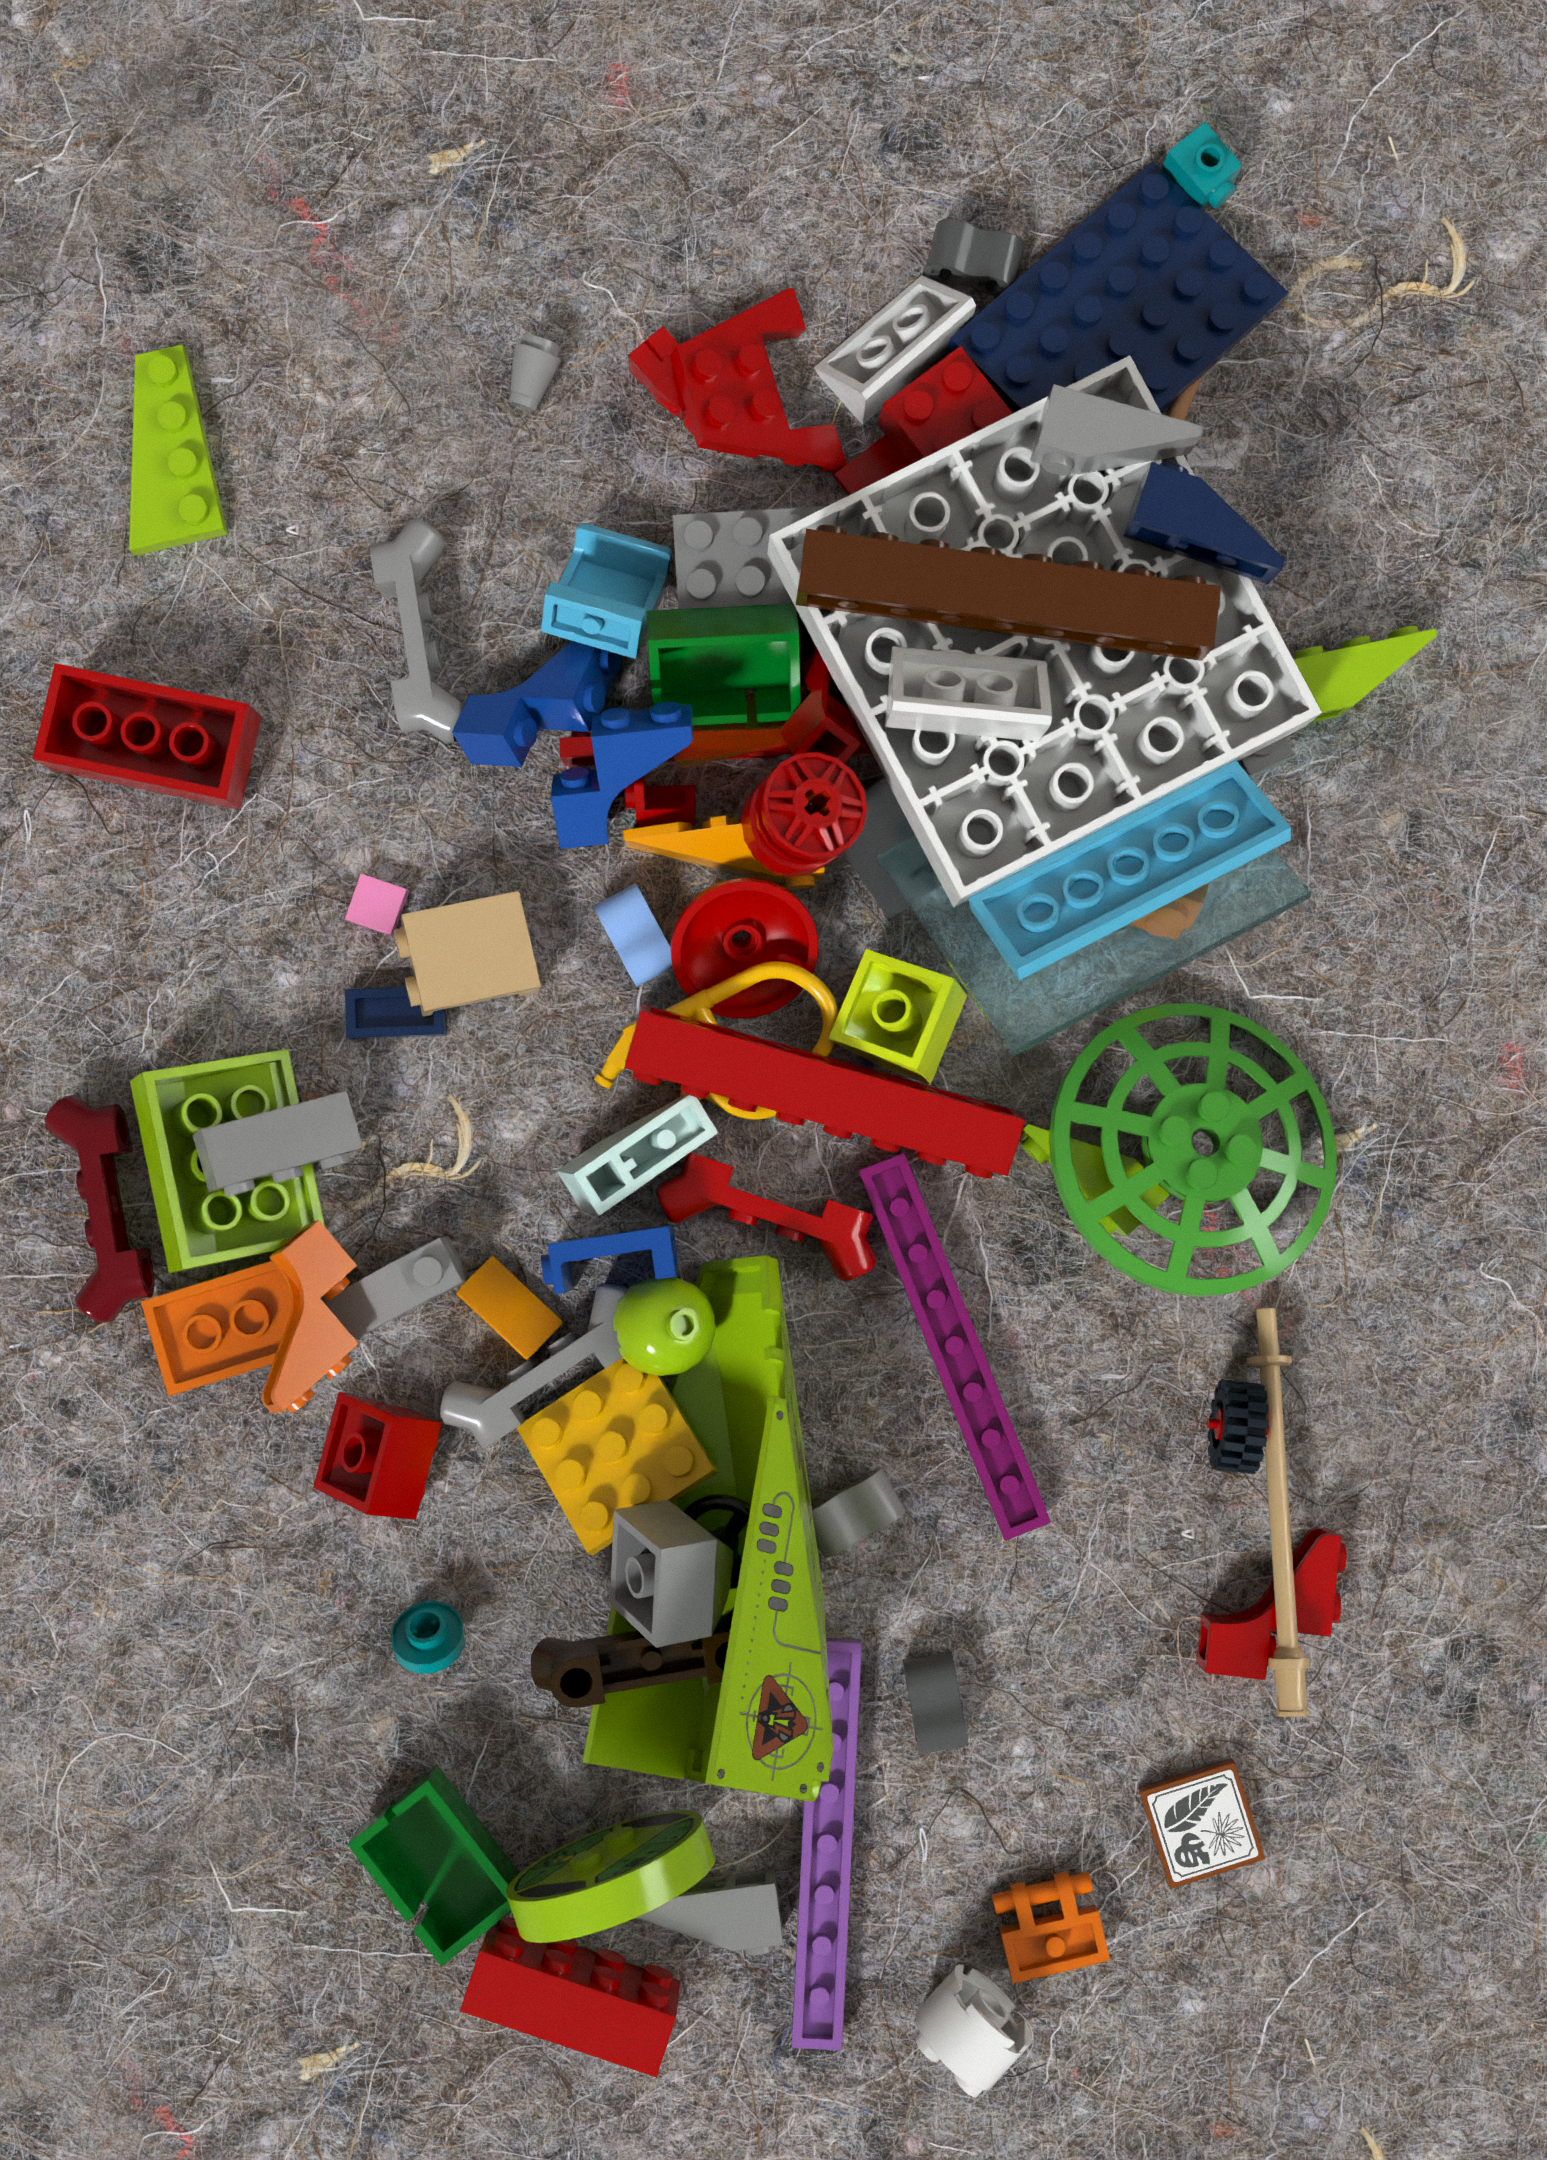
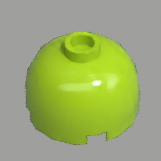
M652 1277L631 1286L618 1301L613 1317V1331H617V1340L621 1346L618 1349L622 1358L633 1368L653 1376L676 1375L699 1364L711 1349L716 1332L715 1314L707 1296L693 1283L676 1277L662 1279Z

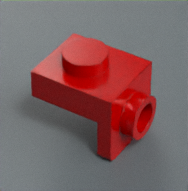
M646 775L625 788L626 809H635L637 827L676 822H687L695 826V785L646 786Z

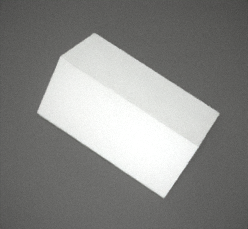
M921 275L817 364L814 369L819 377L863 425L882 409L884 402L917 379L949 351L948 344L950 338L973 319L976 304L972 297Z
M892 646L885 727L1040 741L1050 727L1053 715L1046 661Z

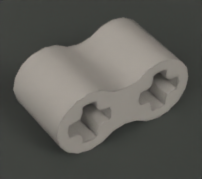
M881 1467L867 1472L843 1488L811 1504L816 1542L824 1558H829L844 1551L862 1538L896 1521L906 1512Z

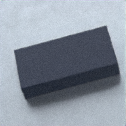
M406 987L345 989L346 1038L447 1036L446 1009L434 1011L432 1015L422 1016L420 1005L411 1007Z

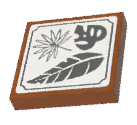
M1232 1758L1137 1788L1170 1889L1265 1859L1243 1786Z

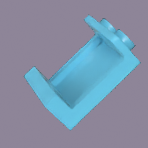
M580 523L576 530L573 553L559 583L551 581L546 590L541 632L636 659L647 634V611L657 610L667 587L672 556L671 548L590 524Z

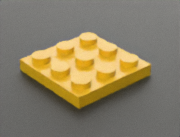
M624 1358L601 1370L516 1428L586 1552L592 1556L613 1542L614 1509L665 1500L673 1503L718 1473L661 1376H653L638 1371Z

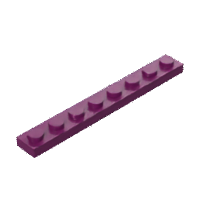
M905 1153L859 1170L858 1173L1003 1539L1007 1541L1051 1523Z

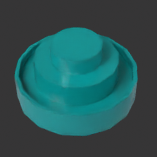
M424 1601L408 1607L397 1617L391 1628L390 1641L397 1662L406 1670L418 1674H428L448 1668L459 1658L465 1647L466 1632L460 1614L452 1606L439 1601Z

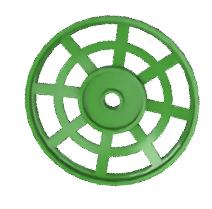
M1196 1003L1163 1004L1141 1009L1115 1021L1090 1040L1072 1061L1059 1085L1051 1112L1049 1147L1052 1172L1060 1198L1073 1224L1090 1246L1114 1268L1137 1282L1166 1293L1192 1297L1222 1296L1254 1287L1278 1275L1300 1257L1317 1235L1329 1210L1335 1187L1337 1153L1333 1125L1325 1100L1308 1070L1297 1056L1275 1035L1250 1019L1223 1008ZM1170 1016H1201L1210 1018L1209 1043L1180 1042L1153 1050L1135 1028L1146 1022ZM1230 1025L1242 1029L1263 1042L1283 1060L1293 1075L1276 1084L1273 1078L1257 1063L1241 1053L1229 1049ZM1118 1039L1137 1062L1131 1065L1116 1082L1105 1107L1075 1102L1079 1087L1092 1063L1108 1045ZM1181 1057H1207L1205 1083L1181 1086L1164 1064L1168 1060ZM1231 1064L1248 1074L1263 1088L1265 1093L1246 1104L1236 1094L1225 1089L1227 1065ZM1144 1074H1147L1163 1095V1098L1153 1106L1147 1116L1123 1111L1124 1102L1131 1089ZM1303 1091L1313 1107L1320 1129L1324 1156L1323 1169L1301 1160L1300 1132L1293 1109L1288 1101ZM1277 1109L1285 1130L1287 1155L1263 1147L1262 1134L1257 1121ZM1071 1122L1101 1127L1102 1158L1113 1188L1087 1203L1079 1187L1072 1163L1070 1144ZM1118 1131L1142 1136V1152L1147 1167L1129 1178L1125 1173L1119 1153ZM1195 1131L1204 1132L1210 1137L1213 1144L1210 1156L1200 1155L1193 1148L1192 1135ZM1259 1168L1284 1175L1275 1197L1261 1213L1246 1188L1255 1177ZM1297 1181L1320 1189L1317 1206L1307 1226L1293 1244L1280 1254L1268 1226L1279 1217L1288 1205L1296 1189ZM1159 1184L1169 1194L1184 1201L1178 1225L1157 1214L1139 1195ZM1228 1198L1243 1223L1239 1227L1224 1231H1199L1204 1205L1218 1203ZM1125 1205L1130 1213L1147 1228L1166 1239L1174 1241L1166 1271L1151 1266L1128 1252L1105 1230L1099 1220ZM1249 1238L1263 1265L1251 1272L1228 1278L1199 1279L1186 1276L1194 1247H1225L1241 1243Z

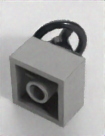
M713 1494L696 1500L684 1512L669 1500L614 1509L610 1605L656 1648L712 1636L724 1610L729 1590L737 1589L742 1563L738 1553V1534L748 1523L751 1505L734 1496ZM721 1509L734 1512L726 1526L717 1527L712 1531L706 1530L696 1522L697 1518L707 1511Z

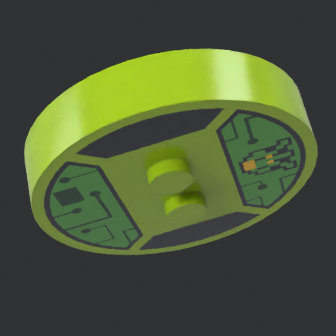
M692 1810L663 1811L605 1827L550 1852L520 1872L509 1883L506 1889V1896L522 1939L536 1943L569 1940L625 1923L673 1900L703 1879L714 1866L716 1857L701 1814Z

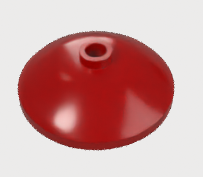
M736 878L717 883L705 889L687 904L673 929L670 945L671 961L680 986L690 997L754 965L764 962H788L798 965L813 974L818 958V936L809 911L791 891L768 880ZM744 930L749 933L748 937L743 941L733 939V935L738 931ZM767 979L715 1004L710 1010L714 1014L730 1018L763 1016L787 1005L804 988L785 979Z

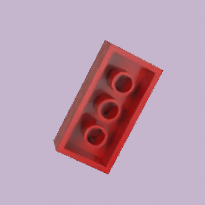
M960 346L884 402L878 425L908 464L911 465L1013 413Z
M55 663L33 760L56 772L241 810L262 716L248 703Z
M504 1917L487 1930L460 2012L657 2078L677 2015L681 1981L674 1979L670 1971L660 1966L646 1965L642 1968L625 1962L626 1959L615 1951L598 1949L597 1952L579 1947L575 1939L548 1943L526 1941L519 1935L514 1918Z

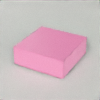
M360 874L345 920L394 937V930L399 923L409 891L394 884Z

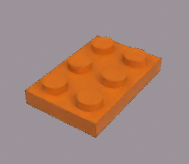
M273 1261L140 1301L168 1396L271 1365L291 1311V1296L287 1282Z

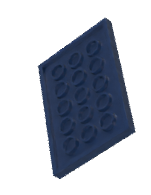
M1152 161L950 338L948 349L953 352L961 346L1013 413L1049 396L1053 384L1067 387L1131 356L1162 413L1185 390L1284 302L1289 292Z

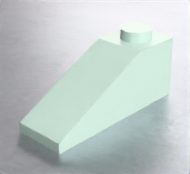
M684 1094L598 1142L558 1169L557 1173L581 1211L600 1216L712 1138L718 1131L697 1097Z

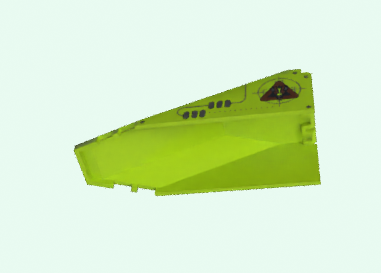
M763 1255L703 1262L694 1285L707 1296L715 1314V1336L711 1349L699 1364L683 1373L672 1375L668 1390L718 1473L673 1502V1504L684 1512L690 1504L702 1497L713 1494H725L740 1498L751 1505L748 1523L738 1534V1553L742 1559L737 1589L729 1590L722 1612L724 1614L734 1607L722 1683L708 1685L705 1676L604 1694L606 1703L593 1705L583 1763L684 1780L686 1774L687 1779L693 1782L813 1802L819 1796L821 1781L829 1782L833 1755V1737L823 1586L778 1259ZM721 1509L707 1511L699 1516L696 1522L706 1530L712 1531L717 1527L726 1526L734 1512ZM611 1606L606 1636L637 1631L634 1626Z

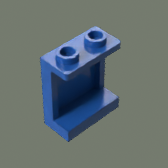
M673 1225L547 1244L549 1254L541 1255L545 1285L553 1284L555 1294L566 1293L574 1289L570 1264L571 1261L651 1249L656 1279L676 1277L680 1274Z

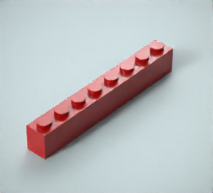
M641 1004L624 1066L625 1069L633 1071L632 1077L641 1082L660 1085L662 1079L681 1084L680 1091L694 1097L707 1099L710 1093L728 1097V1104L744 1111L756 1112L758 1106L777 1111L775 1115L777 1119L790 1124L804 1125L805 1119L824 1124L823 1131L833 1136L851 1139L852 1133L870 1137V1144L877 1148L891 1152H898L900 1146L918 1151L917 1157L921 1160L936 1165H945L947 1159L965 1164L964 1170L966 1172L988 1179L992 1178L993 1173L1008 1176L1025 1123L1024 1117L1018 1110L645 1004Z

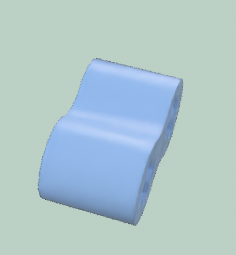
M636 883L593 905L636 987L673 968L670 945Z

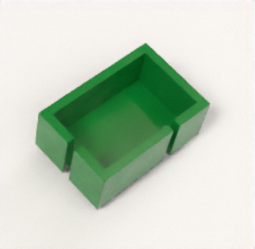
M793 603L647 611L652 706L662 702H675L679 705L691 704L694 726L747 723L745 689L755 690L757 722L787 721L801 705L799 628L797 611Z
M438 1765L403 1791L397 1801L393 1799L358 1827L347 1844L406 1922L415 1916L422 1900H424L428 1907L422 1911L413 1931L441 1967L511 1912L506 1889L520 1872Z

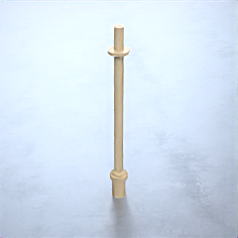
M1263 1308L1256 1309L1259 1356L1248 1357L1247 1365L1260 1368L1261 1385H1264L1265 1391H1267L1266 1404L1269 1407V1412L1266 1415V1420H1269L1268 1435H1265L1267 1438L1265 1457L1278 1648L1273 1652V1658H1268L1269 1669H1274L1276 1716L1307 1717L1310 1716V1711L1308 1710L1305 1669H1310V1658L1304 1657V1652L1298 1645L1280 1367L1291 1364L1292 1356L1279 1355L1276 1309Z

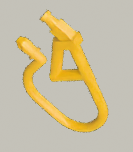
M780 961L754 965L707 990L704 989L665 1009L666 1011L718 1025L710 1010L715 1004L763 980L776 978L789 980L808 991L820 1007L823 1023L819 1040L811 1052L829 1056L835 1046V1043L828 1038L839 1014L834 996L818 977L798 965ZM637 1019L623 1026V1033L607 1056L601 1072H598L594 1077L598 1084L607 1089H611L614 1084L613 1080L624 1070L626 1056ZM710 1093L709 1098H707L708 1101L729 1114L744 1119H766L774 1117L777 1112L760 1106L757 1107L756 1112L744 1111L728 1104V1097ZM697 1097V1099L699 1100V1102H700L701 1105H702V1104H703V1101L701 1100L702 1098H698V1097Z

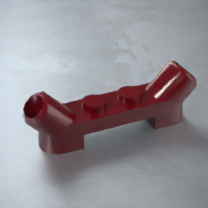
M75 1095L65 1096L58 1099L48 1111L45 1117V1128L78 1151L81 1170L77 1171L76 1183L81 1198L87 1200L90 1218L85 1221V1235L89 1246L95 1248L98 1264L75 1297L77 1308L91 1319L101 1323L113 1322L128 1301L152 1297L155 1290L150 1248L130 1250L114 1161V1156L133 1152L128 1123L124 1111L119 1104L93 1108Z

